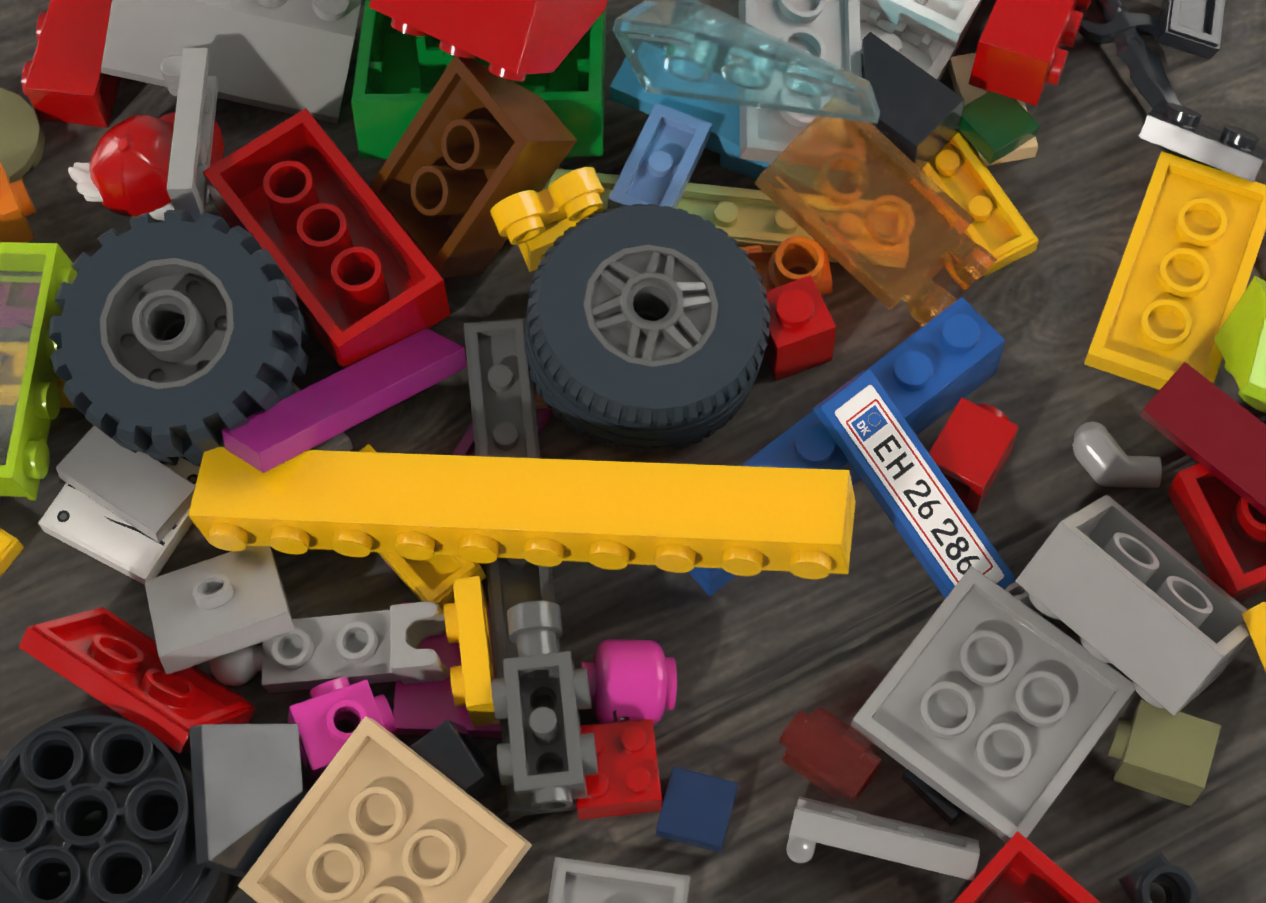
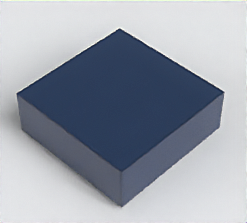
M673 766L656 827V836L722 853L738 791V783Z

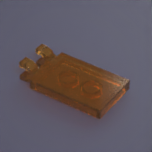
M840 94L760 174L754 183L889 310L903 298L911 316L921 327L957 301L948 291L932 281L933 277L945 265L950 276L966 291L997 261L992 254L981 245L973 242L964 233L975 219Z

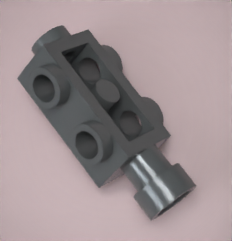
M549 601L524 602L509 608L507 611L509 640L516 643L518 657L503 659L504 677L491 680L496 720L508 718L510 743L497 744L499 775L502 786L514 784V791L520 806L531 805V809L534 811L554 812L570 808L573 805V799L588 798L586 776L598 774L594 733L581 734L579 710L591 709L587 668H574L571 651L558 652L557 639L563 635L560 606ZM542 695H549L557 700L552 710L547 707H539L534 710L532 705ZM554 759L563 764L561 772L538 773L540 765L546 760Z

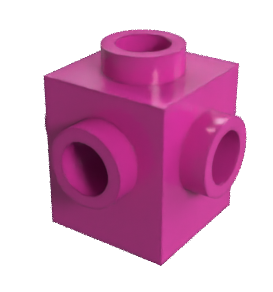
M347 677L334 679L310 690L312 699L289 706L287 721L288 724H298L300 757L310 782L318 780L353 733L341 732L336 726L346 725L354 731L364 717L367 716L374 719L390 733L396 732L395 721L384 694L374 697L368 680L350 685Z

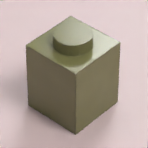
M1141 699L1131 718L1128 720L1119 717L1114 727L1107 752L1108 756L1118 759L1112 781L1191 807L1205 789L1221 725L1182 712H1178L1174 716L1165 708L1155 707Z

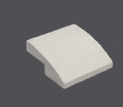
M859 0L861 49L862 39L869 32H872L940 81L949 65L950 57L954 56L982 0Z

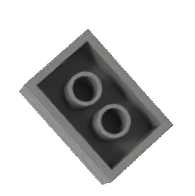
M1108 495L1103 496L1060 521L1015 581L1029 593L1030 601L1040 612L1048 617L1060 619L1081 637L1080 640L1083 647L1092 656L1102 662L1112 663L1133 681L1136 692L1145 701L1155 707L1165 708L1174 716L1217 679L1251 638L1242 613L1247 611V609Z

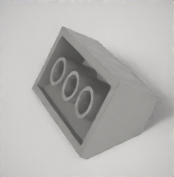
M112 0L101 73L167 87L160 69V64L164 58L172 55H182L183 48H207L210 55L207 76H217L219 82L217 98L293 115L306 108L314 119L337 124L362 0Z

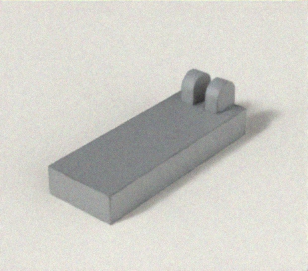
M183 48L182 55L168 56L160 64L169 93L177 96L167 191L174 209L187 210L195 222L198 221L199 215L205 212L208 185L203 171L210 167L219 86L217 76H207L210 56L207 48Z
M800 796L795 807L786 848L789 858L796 863L809 861L814 854L817 842L971 881L975 878L980 856L979 840Z

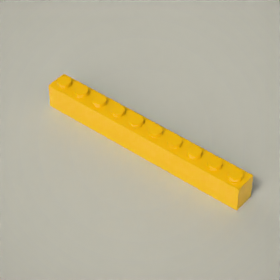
M218 447L203 453L188 516L212 546L233 552L243 551L246 549V546H270L277 551L296 555L304 554L308 549L334 550L339 554L349 557H366L370 552L397 553L411 560H428L433 555L461 556L465 560L483 564L495 562L497 558L525 559L532 564L546 567L557 566L562 561L590 562L594 566L609 570L623 569L628 564L656 565L662 570L674 573H685L693 570L694 567L722 568L728 573L739 576H753L759 574L762 570L789 571L795 576L805 579H822L830 573L848 574L856 501L849 470L307 450L262 473L227 451L225 447Z

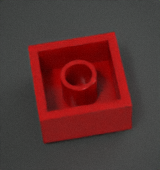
M653 719L580 726L581 734L594 733L598 774L586 776L588 798L576 799L579 820L661 811L662 796Z

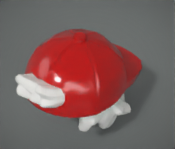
M176 111L159 118L142 114L131 116L121 121L100 138L89 163L76 162L73 167H69L68 173L78 183L76 188L79 193L84 195L86 201L100 202L104 207L119 215L134 218L149 213L152 218L164 221V213L167 210H175L167 191V181ZM214 121L210 167L224 159L225 154L223 135L216 121ZM209 187L207 188L206 204L209 202Z

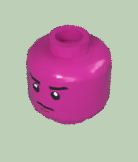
M603 640L594 651L593 661L580 663L579 668H587L592 711L599 724L653 719L654 726L661 720L664 710H674L677 692L676 662L674 657H665L661 645L656 641Z

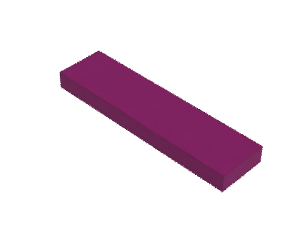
M425 328L281 400L267 412L263 409L247 417L249 423L232 431L228 427L221 430L225 449L262 473H265L467 367L465 348Z

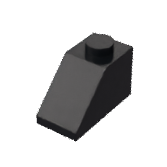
M869 32L862 39L861 49L862 103L866 145L870 147L872 153L880 162L888 167L899 168L913 179L959 132L964 99L872 32Z

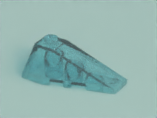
M645 0L615 20L612 30L646 93L878 123L880 110L870 81L712 6L702 4L697 0Z

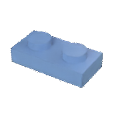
M655 102L608 198L607 209H616L622 205L633 206V204L641 203L643 205L656 204L661 207L672 206L676 208L710 138L712 123Z

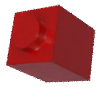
M809 275L766 291V300H768L770 307V325L768 327L769 338L763 357L775 382L832 361L836 325L812 276Z
M961 397L929 451V455L966 508L977 513L1011 454L1019 426L1010 422L1008 417L999 409L984 403L976 405Z

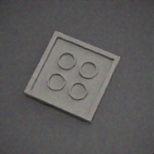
M970 566L853 718L850 726L1007 843L1017 831L1025 838L1029 836L1132 695L1135 688L1133 682L1105 662L1092 656L1075 640Z

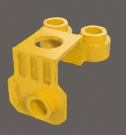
M583 167L562 175L553 181L548 189L544 187L538 193L534 190H527L513 194L495 204L491 208L490 213L500 236L508 237L512 245H518L528 270L531 272L538 269L541 258H544L545 252L549 247L554 246L555 240L559 236L564 235L565 230L570 227H576L577 222L597 213L603 208L604 205L600 197L604 194V189L593 167Z

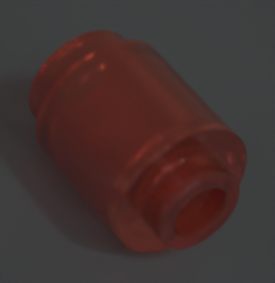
M821 706L811 715L800 710L788 724L779 740V743L787 748L782 758L783 763L832 798L837 799L841 795L851 803H855L863 794L884 761L882 757L872 751L874 743Z

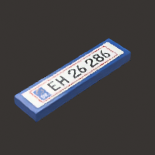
M870 369L858 373L812 408L945 599L970 566L1004 590L1012 583H1015L1016 578Z

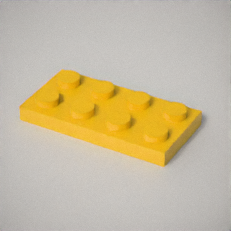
M1161 151L1084 365L1160 390L1179 367L1186 362L1214 384L1223 358L1214 338L1246 290L1266 230V185L1256 181L1251 182L1231 173Z

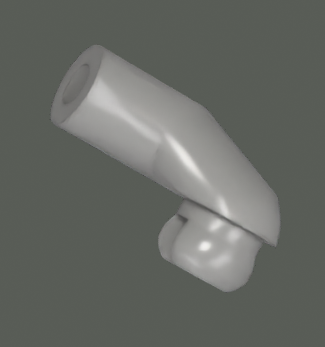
M1086 422L1075 431L1072 444L1074 455L1100 486L1160 487L1162 476L1160 457L1127 456L1106 427L1097 422Z

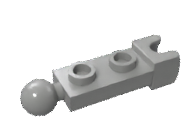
M433 602L391 605L390 610L292 619L295 630L263 641V645L255 644L209 660L211 673L217 681L224 685L239 687L248 684L262 671V686L269 693L309 690L325 682L342 677H347L350 685L364 680H368L369 684L401 680L406 685L443 681L450 673L448 667L441 663L438 654L434 650L419 649L420 644L427 637L446 633L444 610Z

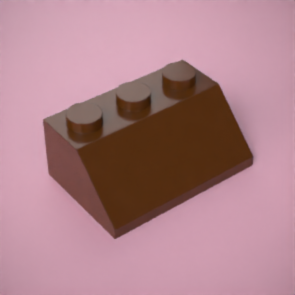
M454 56L369 187L442 278L482 275L508 239V237L500 236L490 213L491 208L513 194L527 190H534L537 193L542 191L577 139L541 97L511 80L489 72L488 67L472 58Z

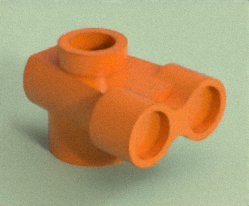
M804 236L791 237L783 241L776 251H762L761 245L739 247L744 249L749 255L748 259L754 262L757 268L756 272L760 274L763 280L762 285L766 287V291L811 275L821 296L832 294V276L827 249H822L813 239Z

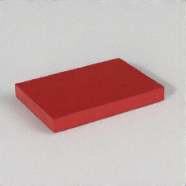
M104 607L29 626L19 645L20 649L127 720L148 730L162 743L179 754L191 750L189 727L201 724H248L255 710L251 702L195 666L166 675L158 655L156 641Z

